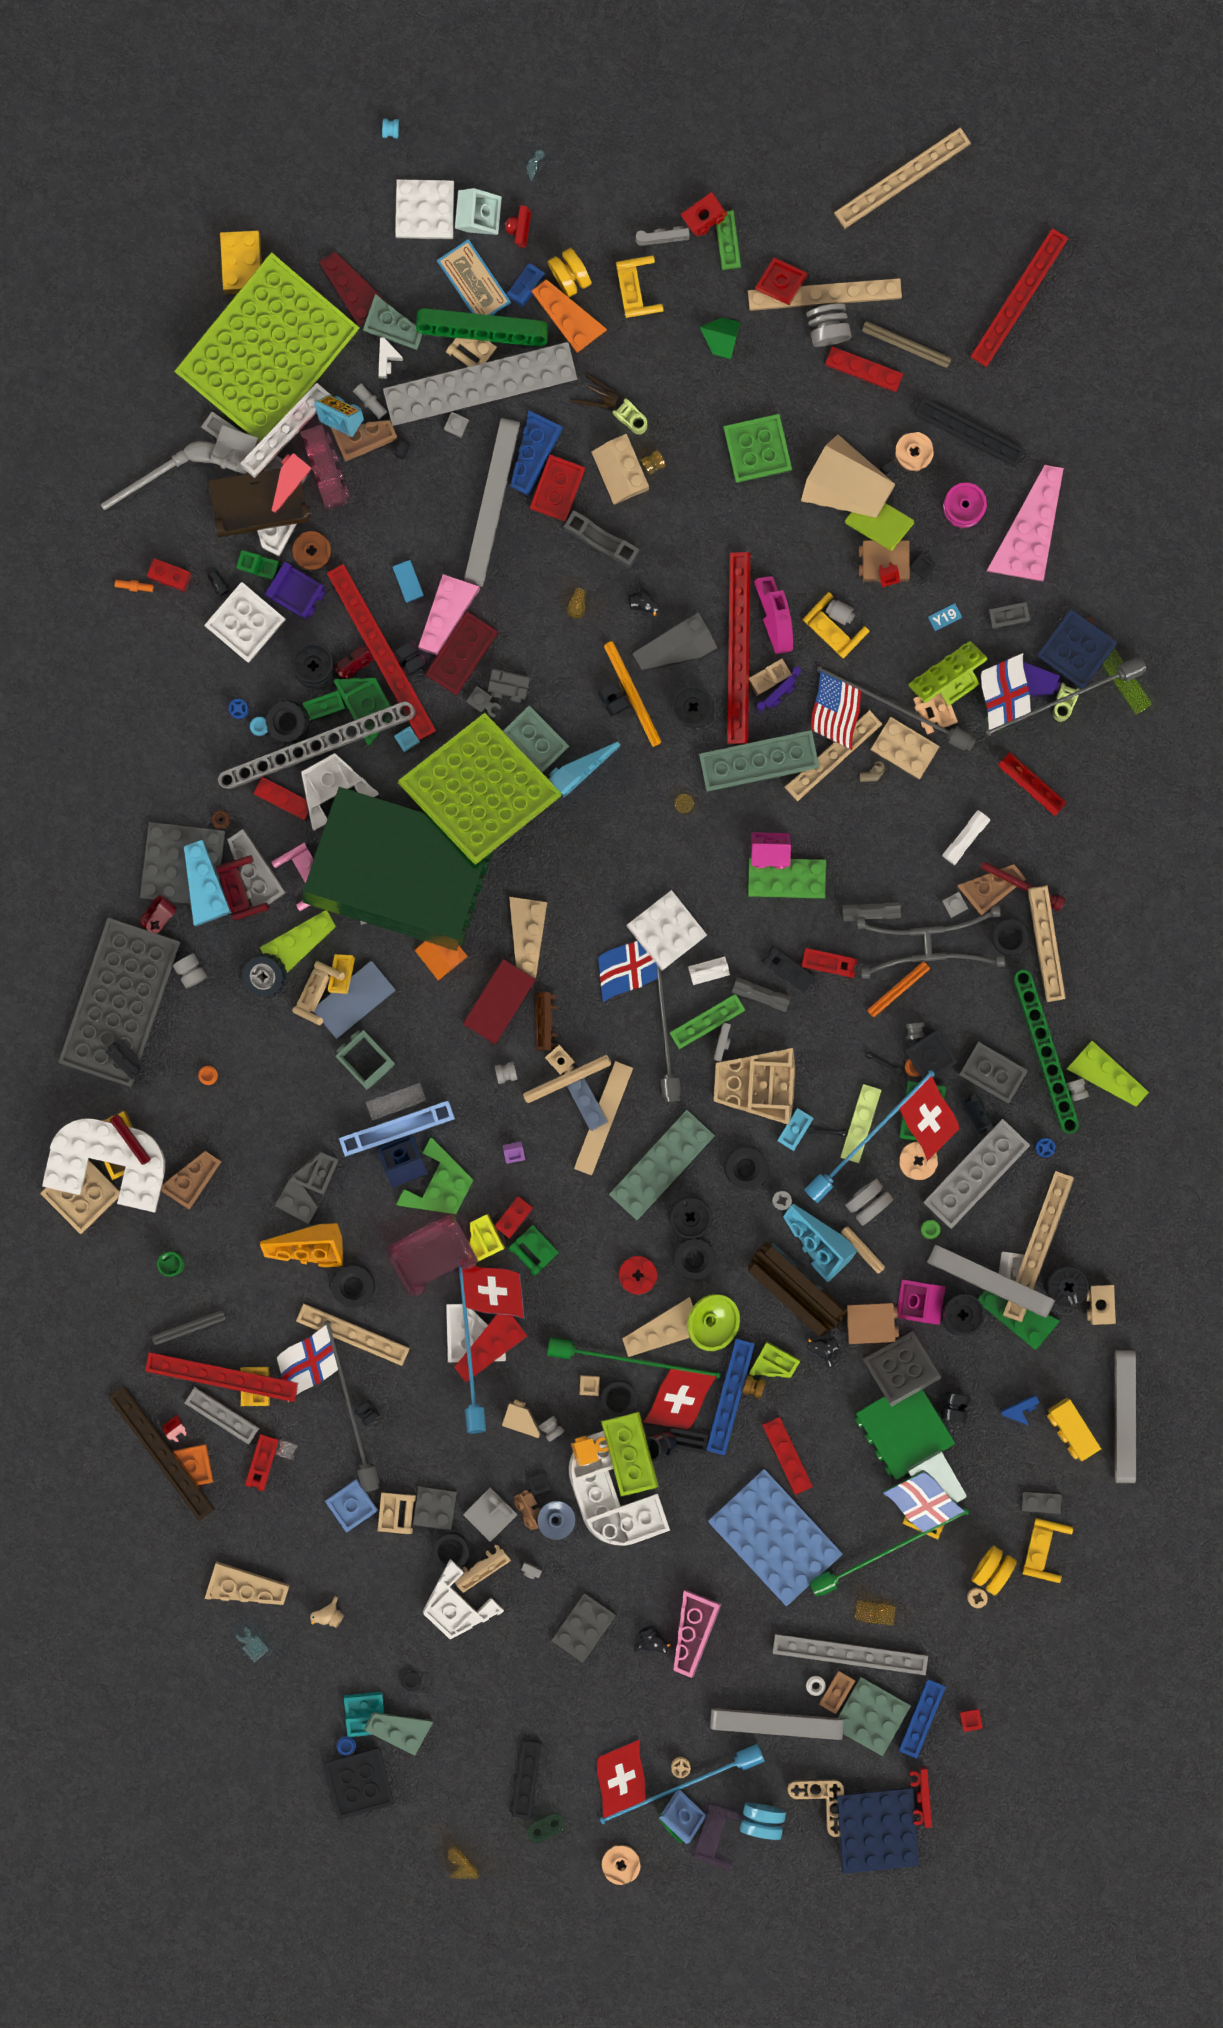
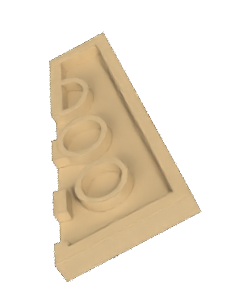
M509 897L516 967L536 978L547 902Z
M690 1297L622 1338L628 1357L690 1338L687 1331L688 1316L693 1308Z

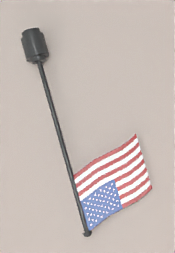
M823 666L817 668L818 673H820L819 691L812 712L811 730L852 750L853 733L860 712L861 692L948 734L949 744L963 751L967 750L970 752L977 738L972 733L958 726L956 729L951 728L949 731L823 669Z

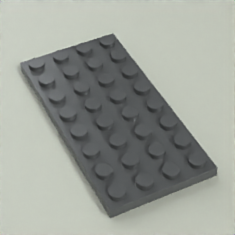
M107 918L58 1063L132 1087L135 1077L131 1079L105 1051L113 1042L115 1043L120 1039L141 1061L181 942Z

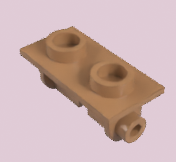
M527 1489L513 1497L516 1508L524 1516L523 1521L525 1525L532 1531L539 1528L537 1518L540 1508L538 1507L534 1510L531 1508L537 1502L532 1493Z

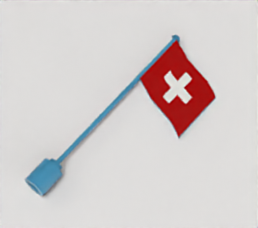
M932 1070L928 1071L929 1074L830 1175L826 1173L822 1175L820 1173L804 1189L815 1202L818 1203L834 1187L832 1185L834 1182L832 1177L899 1109L908 1128L921 1145L927 1161L959 1130L954 1113L941 1096L933 1079L935 1073Z
M459 1259L457 1264H459L472 1404L468 1405V1408L465 1409L467 1433L475 1434L486 1432L484 1407L476 1404L467 1309L489 1314L512 1315L524 1320L525 1318L519 1273L506 1269L481 1268L465 1264L462 1259Z
M640 1739L598 1757L597 1774L603 1800V1817L600 1818V1822L605 1824V1821L733 1766L742 1767L744 1771L763 1763L765 1760L758 1744L736 1752L735 1762L647 1800L645 1797V1777L640 1758Z

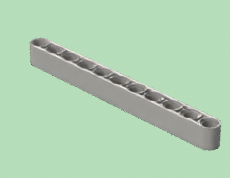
M401 702L226 770L219 775L218 783L226 789L236 788L411 720L415 716V708L408 702ZM404 706H409L411 709L408 716L401 714ZM386 713L393 715V720L390 723H385L383 720ZM368 720H374L375 727L372 730H367L366 728ZM351 727H356L357 734L354 737L348 735V730ZM333 734L339 735V741L336 744L330 742V737ZM319 740L322 746L320 750L314 751L312 744ZM301 747L304 751L303 756L297 758L294 752L297 748ZM283 754L286 757V761L284 764L279 765L277 757ZM262 761H266L268 764V768L264 772L259 769V764ZM248 768L250 776L244 779L241 772L243 769ZM230 775L232 783L226 786L223 781L224 777Z

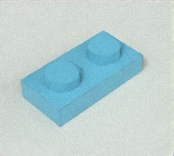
M797 1108L790 1119L789 1125H786L777 1141L794 1151L814 1118Z

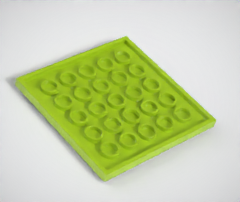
M486 713L473 721L398 782L475 865L560 798L562 794Z

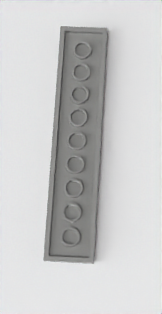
M564 342L385 387L383 391L392 426L574 381L577 380L569 343Z

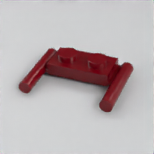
M252 855L216 866L234 921L269 910L267 902L249 908L251 905L237 867L254 862Z

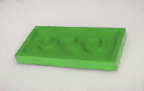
M749 858L748 897L825 899L826 860L790 859V867L777 869L774 866L756 868L752 866L751 858Z

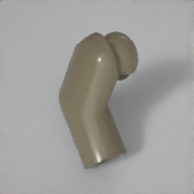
M876 762L870 772L860 773V782L878 781L885 772L883 762Z

